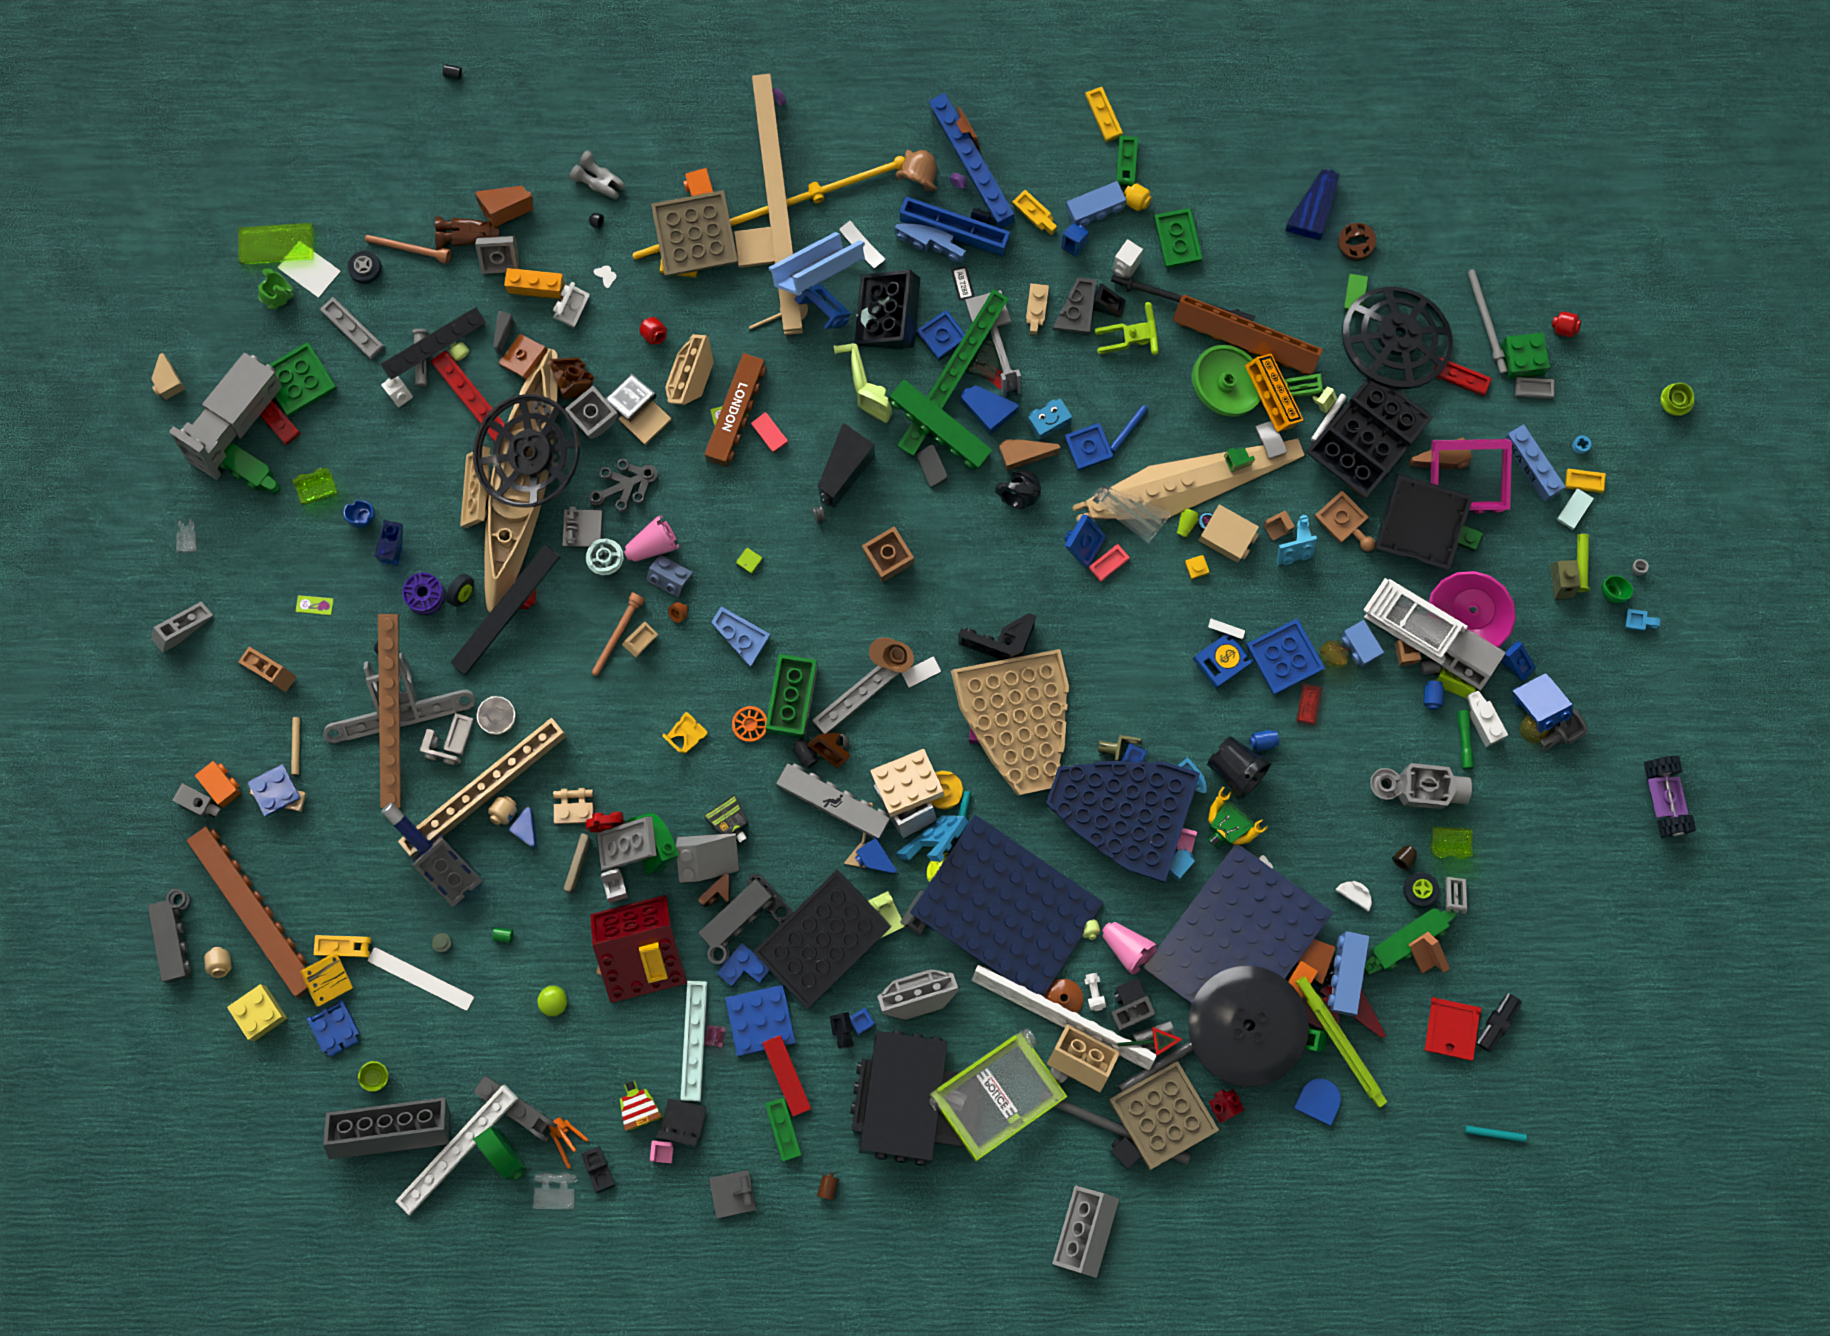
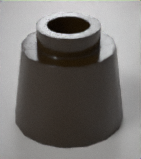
M1409 845L1402 847L1392 857V861L1399 868L1410 871L1417 858V851Z

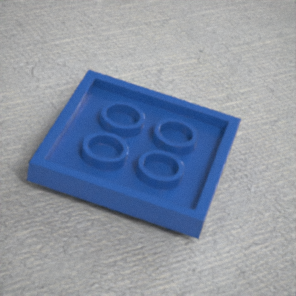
M1298 618L1246 644L1273 695L1325 669Z
M783 985L725 998L737 1056L765 1051L762 1042L781 1035L785 1046L796 1043Z

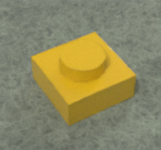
M1204 555L1185 560L1191 580L1210 573Z

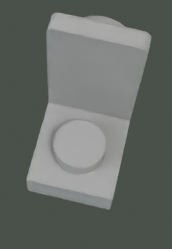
M427 729L420 752L425 755L424 757L434 761L436 758L443 759V763L453 766L454 763L460 764L461 760L456 756L433 751L438 745L439 737H437L438 734L435 731Z

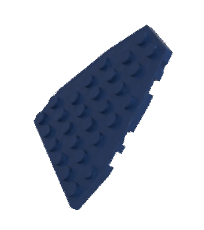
M1098 761L1086 765L1062 766L1057 769L1046 805L1079 837L1126 871L1165 883L1200 773L1164 761Z

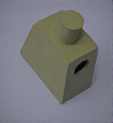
M1577 560L1557 561L1550 564L1554 599L1574 598L1580 588Z

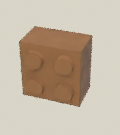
M895 527L862 545V552L882 583L914 564L913 555Z

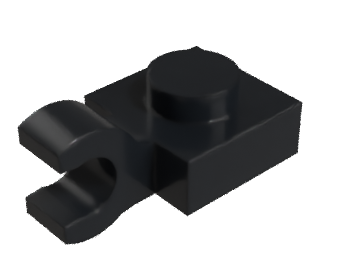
M849 1012L830 1016L832 1034L837 1036L838 1048L853 1047V1039L848 1035V1033L852 1032Z

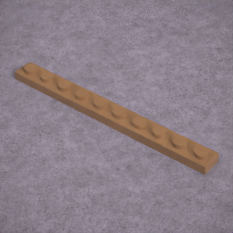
M378 614L380 808L386 807L389 803H393L397 808H400L399 614Z

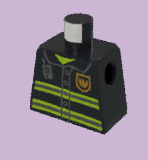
M735 794L704 815L706 820L720 834H736L738 844L748 839L743 829L749 826Z

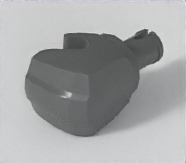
M1573 709V715L1566 720V724L1562 721L1554 725L1552 733L1539 741L1542 749L1548 751L1558 742L1566 745L1586 735L1587 725L1581 713L1577 709Z

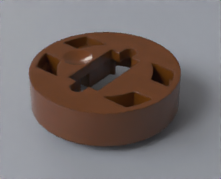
M1363 223L1347 225L1341 231L1338 239V248L1341 254L1353 261H1361L1368 258L1373 253L1376 244L1374 231ZM1360 236L1369 238L1363 244L1350 246V243L1346 244V241H1349L1350 238Z

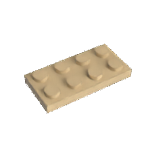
M483 446L482 457L491 456L490 448ZM473 452L466 454L460 527L469 528L484 521L487 515L485 506L488 492L483 488L476 475ZM489 464L483 465V469L489 481Z

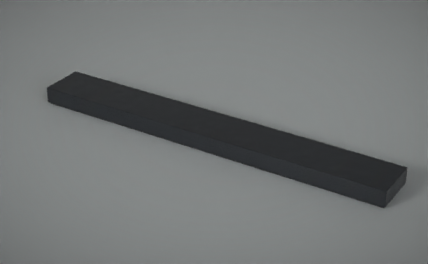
M548 545L542 547L450 663L464 675L468 674L561 558Z

